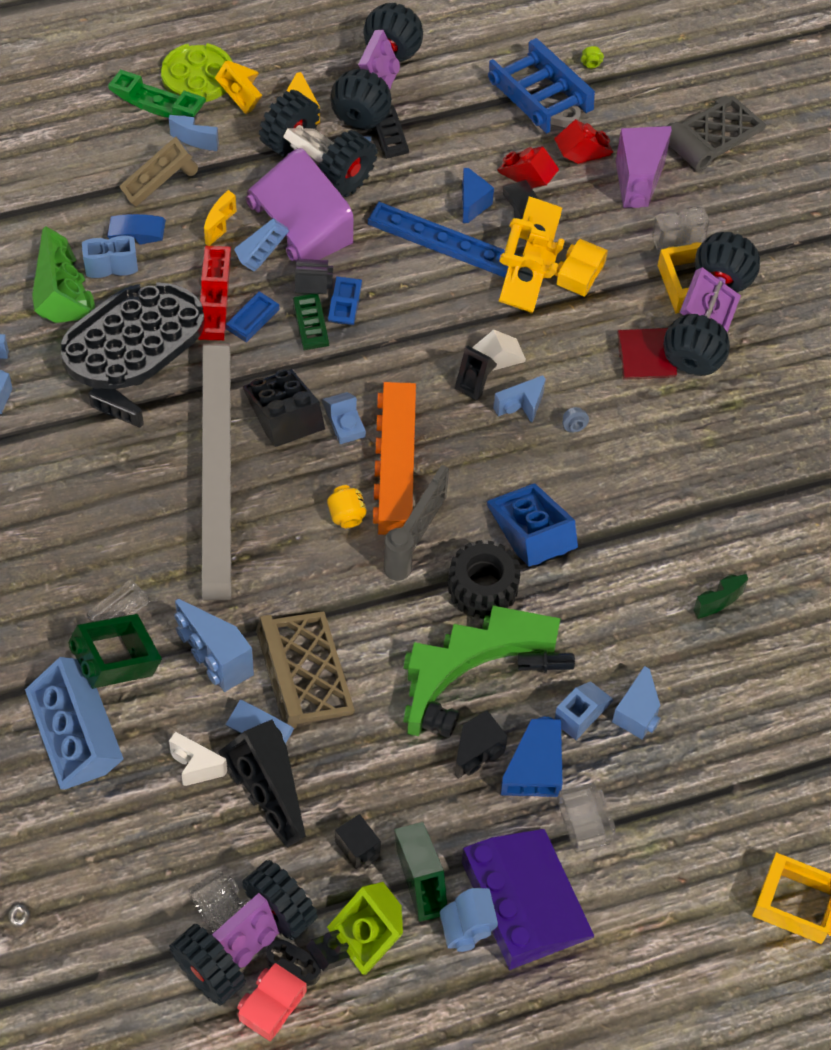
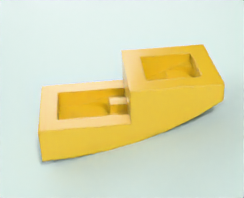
M229 190L214 204L205 221L204 236L207 246H210L227 232L226 220L237 212L236 195Z

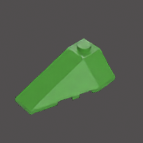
M47 226L42 229L32 293L34 311L40 317L47 318L54 323L80 320L95 309L94 298L91 291H85L82 284L85 278L74 266L76 258L67 239Z

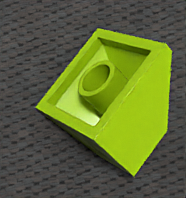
M384 882L363 886L327 926L330 932L339 930L340 933L336 936L341 944L348 943L349 947L346 952L363 975H366L403 935L402 905Z

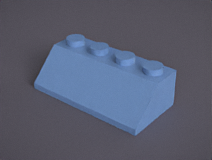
M59 657L25 691L60 789L65 790L105 776L123 760V756L97 688H91L87 678L82 674L81 666L77 659Z

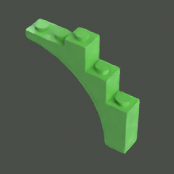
M493 606L491 616L485 615L483 629L454 624L452 634L446 633L443 648L414 642L412 653L406 652L403 669L408 670V681H412L409 697H414L412 706L406 705L403 722L408 723V734L420 735L422 722L431 701H435L451 682L468 670L487 661L515 656L518 653H544V650H547V653H554L561 618Z

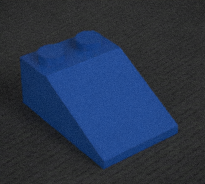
M537 484L528 485L487 501L489 510L514 552L529 567L578 548L575 519Z

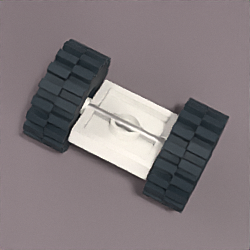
M297 90L286 91L283 93V97L279 96L276 98L277 102L275 104L272 103L269 107L271 108L270 111L266 112L263 116L265 121H261L260 127L262 129L259 130L260 141L282 157H286V155L298 148H303L315 164H318L320 170L342 197H349L350 193H355L356 188H360L363 185L364 179L367 180L370 176L368 174L369 171L374 168L373 163L377 160L375 155L378 153L377 146L355 130H349L348 133L343 132L341 138L337 137L334 139L335 143L315 130L317 127L315 123L319 121L320 117L318 116L320 113L319 106Z

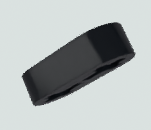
M282 939L273 941L267 947L266 958L270 968L276 963L304 981L307 986H312L319 981L321 968L310 953ZM281 950H285L286 958L291 960V962L284 958L275 961L274 951L280 953ZM296 964L305 968L309 964L313 965L314 974L308 973L306 976H302V969Z

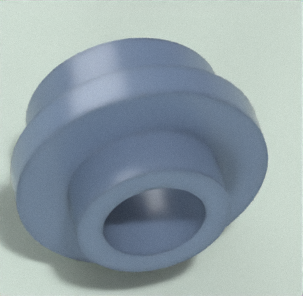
M579 407L570 408L563 415L562 424L568 432H579L589 423L588 414Z

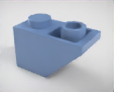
M588 682L576 687L557 706L554 720H561V729L577 740L613 702V698L592 682Z

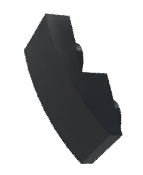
M526 180L503 186V195L514 208V217L522 219L528 197L538 199L535 192Z

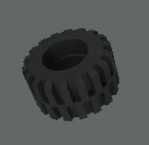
M482 540L476 541V545L468 543L465 545L464 550L460 548L456 552V557L452 558L449 568L448 592L451 594L453 604L458 603L460 611L467 610L469 616L474 617L475 614H479L480 618H485V615H491L493 606L508 608V605L512 606L514 604L515 597L518 594L521 574L518 560L514 559V554L511 550L505 551L506 546L502 544L495 546L494 541L489 540L488 544H483ZM478 573H486L495 577L498 582L484 586L473 582L470 577Z

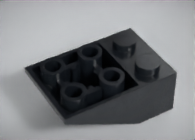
M292 369L278 371L273 376L264 379L258 378L251 381L250 384L243 386V390L266 436L275 447L325 430L319 400Z

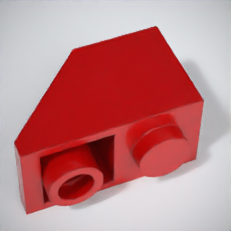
M576 119L554 138L563 157L577 164L610 156L613 153L609 144L611 142L610 138L605 132H599L589 123L584 124Z
M544 146L533 149L529 147L517 153L512 151L503 158L504 162L497 169L500 174L515 182L526 180L532 189L546 186L559 171L558 166Z

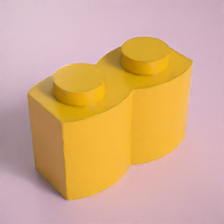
M579 239L575 245L571 244L566 254L567 259L565 262L561 261L558 264L555 274L558 277L557 285L585 297L604 267L608 250L582 239Z

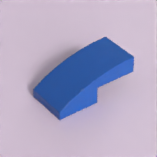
M143 214L111 216L107 237L111 239L116 236H131L136 239L139 245L163 241L166 220L164 217Z
M336 276L328 322L354 325L362 288L361 279Z

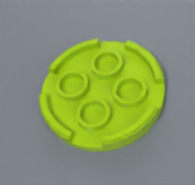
M189 43L172 50L164 58L161 69L162 83L170 93L180 96L183 91L205 97L206 102H209L226 93L224 88L215 79V76L225 61H233L223 49L207 43L206 46H189Z

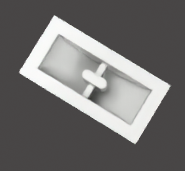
M492 330L472 347L491 357L497 363V366L492 371L526 361L517 339L496 330Z

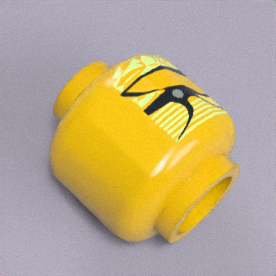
M342 485L335 488L334 493L327 499L331 519L336 525H341L342 528L346 529L362 523V519L367 511L362 493L358 489Z

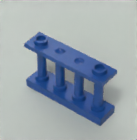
M537 38L529 41V53L526 57L504 68L494 59L489 61L488 78L490 82L496 85L546 134L550 132L552 116L574 105L580 107L585 113L594 110L595 91ZM530 65L539 69V71L519 81H516L511 76ZM545 78L554 83L532 95L525 89ZM558 92L568 96V98L548 108H545L540 103V101Z

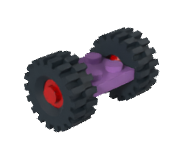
M265 860L242 881L243 889L246 890L245 893L251 900L219 929L209 935L206 929L201 928L198 924H193L169 945L173 958L180 964L179 967L182 971H185L190 981L192 980L195 986L202 990L208 999L210 998L213 1003H217L219 1006L223 1005L245 985L246 980L240 968L248 965L252 957L263 947L270 945L276 935L282 933L285 938L294 940L318 918L316 908L312 906L311 899L306 897V892L303 888L297 885L298 882L291 878L285 869L282 870L277 863H273L271 860Z

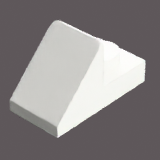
M177 732L169 740L173 758L182 764L188 763L182 772L184 786L223 777L227 773V762L222 756Z

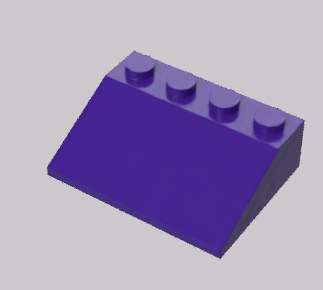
M545 829L491 837L463 848L461 862L472 887L490 889L498 926L492 932L509 970L594 938V933Z

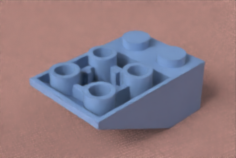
M180 599L175 601L177 613L174 614V617L178 623V627H176L177 634L184 643L189 642L195 660L199 664L204 663L208 669L206 671L207 675L214 685L219 684L222 690L226 692L254 675L252 647L236 626Z

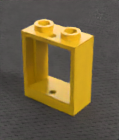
M702 242L668 247L660 251L657 266L675 314L680 313L689 288L682 289L674 266L695 262L697 249Z
M776 852L752 917L822 944L827 935L831 936V874ZM781 876L830 895L820 926L770 906Z

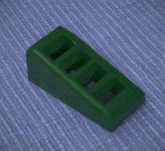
M319 294L294 297L293 310L303 351L328 347L329 339ZM316 315L314 317L303 318L305 316ZM318 325L317 327L305 328L308 326ZM321 334L319 337L307 338L309 335Z

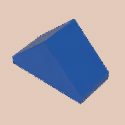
M463 168V223H469L493 204L494 187L470 168Z

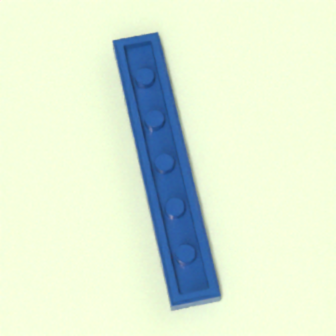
M382 202L377 203L368 218V225L504 278L506 277L508 266L499 261L501 254L505 251L502 248Z

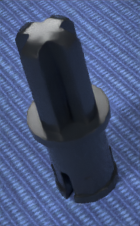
M544 650V653H518V671L544 670V673H547V670H573L575 668V655L573 653H547V650Z

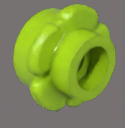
M596 46L587 47L582 51L580 61L588 68H597L603 62L604 54Z

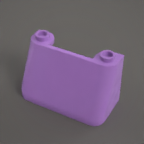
M298 148L289 153L248 189L246 202L251 210L255 209L258 213L265 210L271 219H276L288 228L289 232L286 235L288 247H286V253L291 261H296L297 263V259L320 260L353 243L354 218L349 204L303 148Z

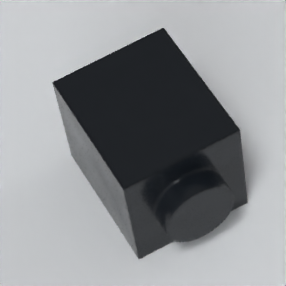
M361 814L335 829V843L355 869L363 864L368 866L378 859L381 852V841Z

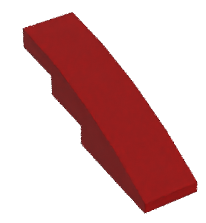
M205 246L200 297L205 324L198 340L225 341L231 247Z

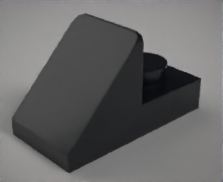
M467 346L464 350L454 389L478 400L483 394L487 376L497 366V363L491 357Z

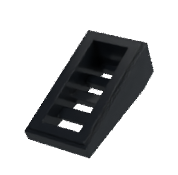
M391 105L388 116L373 127L385 159L409 153L394 106ZM399 142V145L388 147L390 144Z
M93 388L89 391L91 407L139 428L144 425L142 409L118 390Z

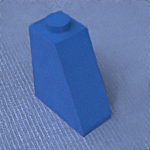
M551 717L531 719L502 778L501 796L560 797L563 785L561 720H554Z

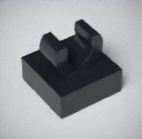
M334 930L314 938L306 946L322 971L344 965L350 958L346 952L349 947L348 943L341 944L336 937L340 933L339 930Z

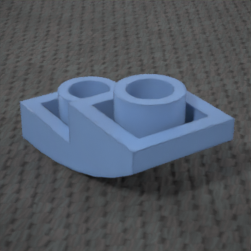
M169 115L170 135L172 137L176 136L181 142L193 147L218 151V127L195 125L194 117Z
M239 700L226 723V726L242 734L248 729L273 719L276 727L282 733L285 744L294 730L292 726L243 700Z

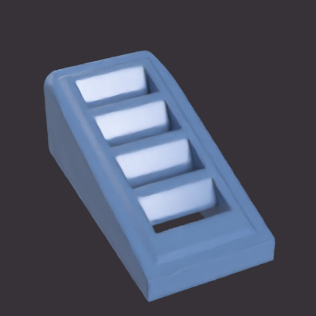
M273 218L235 247L234 250L240 262L247 268L255 271L263 264L289 230L285 225Z

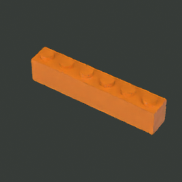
M384 382L383 393L378 392L377 409H383V414L377 415L376 431H382V438L376 437V454H381V460H375V477H380V484L374 483V500H379V507H373V524H378V535H387L390 530L402 528L412 513L416 383Z

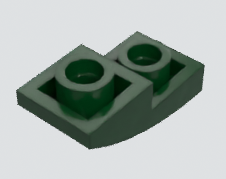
M747 574L726 576L720 580L716 592L710 590L697 596L693 609L696 618L700 619L717 613L736 601L745 591L749 579Z

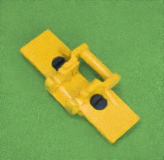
M529 196L523 218L511 220V231L507 245L499 260L508 268L498 302L531 313L534 312L543 278H551L556 274L558 264L555 263L556 257L564 246V239L560 238L558 242H553L562 212L561 207ZM519 238L526 241L522 257L514 255Z

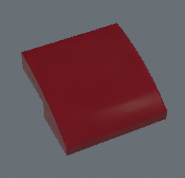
M668 328L617 331L623 380L675 378L677 376L676 367L667 360L664 352V336Z

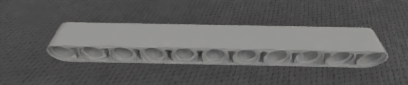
M230 343L203 344L202 599L203 601L231 600Z

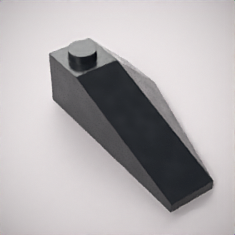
M273 719L244 731L218 751V753L226 759L227 770L231 778L237 785L243 784L251 794L248 798L253 806L257 804L261 806L266 813V822L288 848L306 837L287 746L281 731L276 727Z

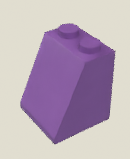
M671 126L621 128L615 162L623 208L649 206L665 165L672 131Z

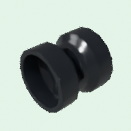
M431 701L425 713L422 728L429 731L436 728L440 735L450 738L456 727L460 711L453 708L443 710L440 703Z

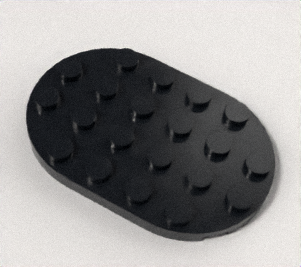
M156 282V286H145L142 288L140 284L122 289L76 322L66 332L61 342L63 366L72 378L94 389H118L141 385L197 341L202 334L205 324L202 304L192 292L169 283Z

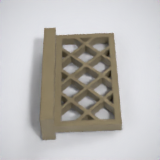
M325 612L272 619L271 615L260 616L256 633L281 720L296 729L297 724L353 715L355 711ZM307 623H320L321 632L318 636L304 628ZM287 626L296 631V633L289 640L279 634L278 628ZM300 634L313 641L308 650L294 643ZM317 644L328 650L329 656L326 660L311 653ZM289 649L303 656L298 665L286 658V653ZM307 659L321 666L316 675L302 668ZM324 669L335 674L337 680L333 686L319 678ZM297 673L311 681L305 690L293 682V678ZM314 684L329 691L323 700L309 693ZM334 694L343 700L345 707L335 708L326 702ZM304 698L318 706L315 712L303 714L300 704Z

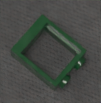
M138 614L79 624L76 626L68 642L71 653L78 660L82 674L87 678L92 689L152 677L162 660ZM121 636L132 659L104 664L93 641Z

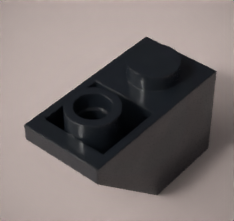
M488 710L463 724L455 766V776L458 779L465 774L468 776L474 774L480 769L481 764L489 759L492 761L496 760L505 752L508 736Z

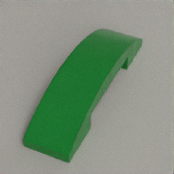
M121 69L108 85L109 90L128 103L169 118V115L195 117L206 102L205 97L183 91L179 96L143 84L141 76Z

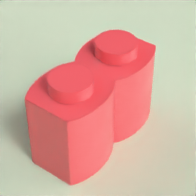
M276 963L270 969L265 968L260 973L256 981L258 987L252 994L246 993L237 1007L240 1010L238 1013L239 1021L268 1041H271L276 1036L288 1016L295 1010L307 992V984Z

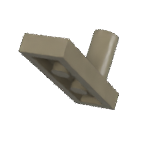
M175 136L119 187L131 204L137 207L179 169L186 175L193 176L198 171V165L191 159L192 155L181 140Z

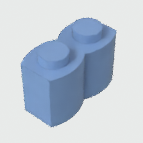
M116 236L109 240L92 238L82 242L83 260L87 277L102 278L111 274L124 276L138 272L134 237Z
M487 888L468 889L461 893L454 902L446 905L440 911L447 948H456L458 952L473 949L480 939L489 937L491 931L498 926L490 889Z

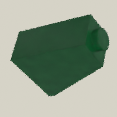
M424 822L394 829L398 857L419 922L440 917L441 909L448 905L444 869Z

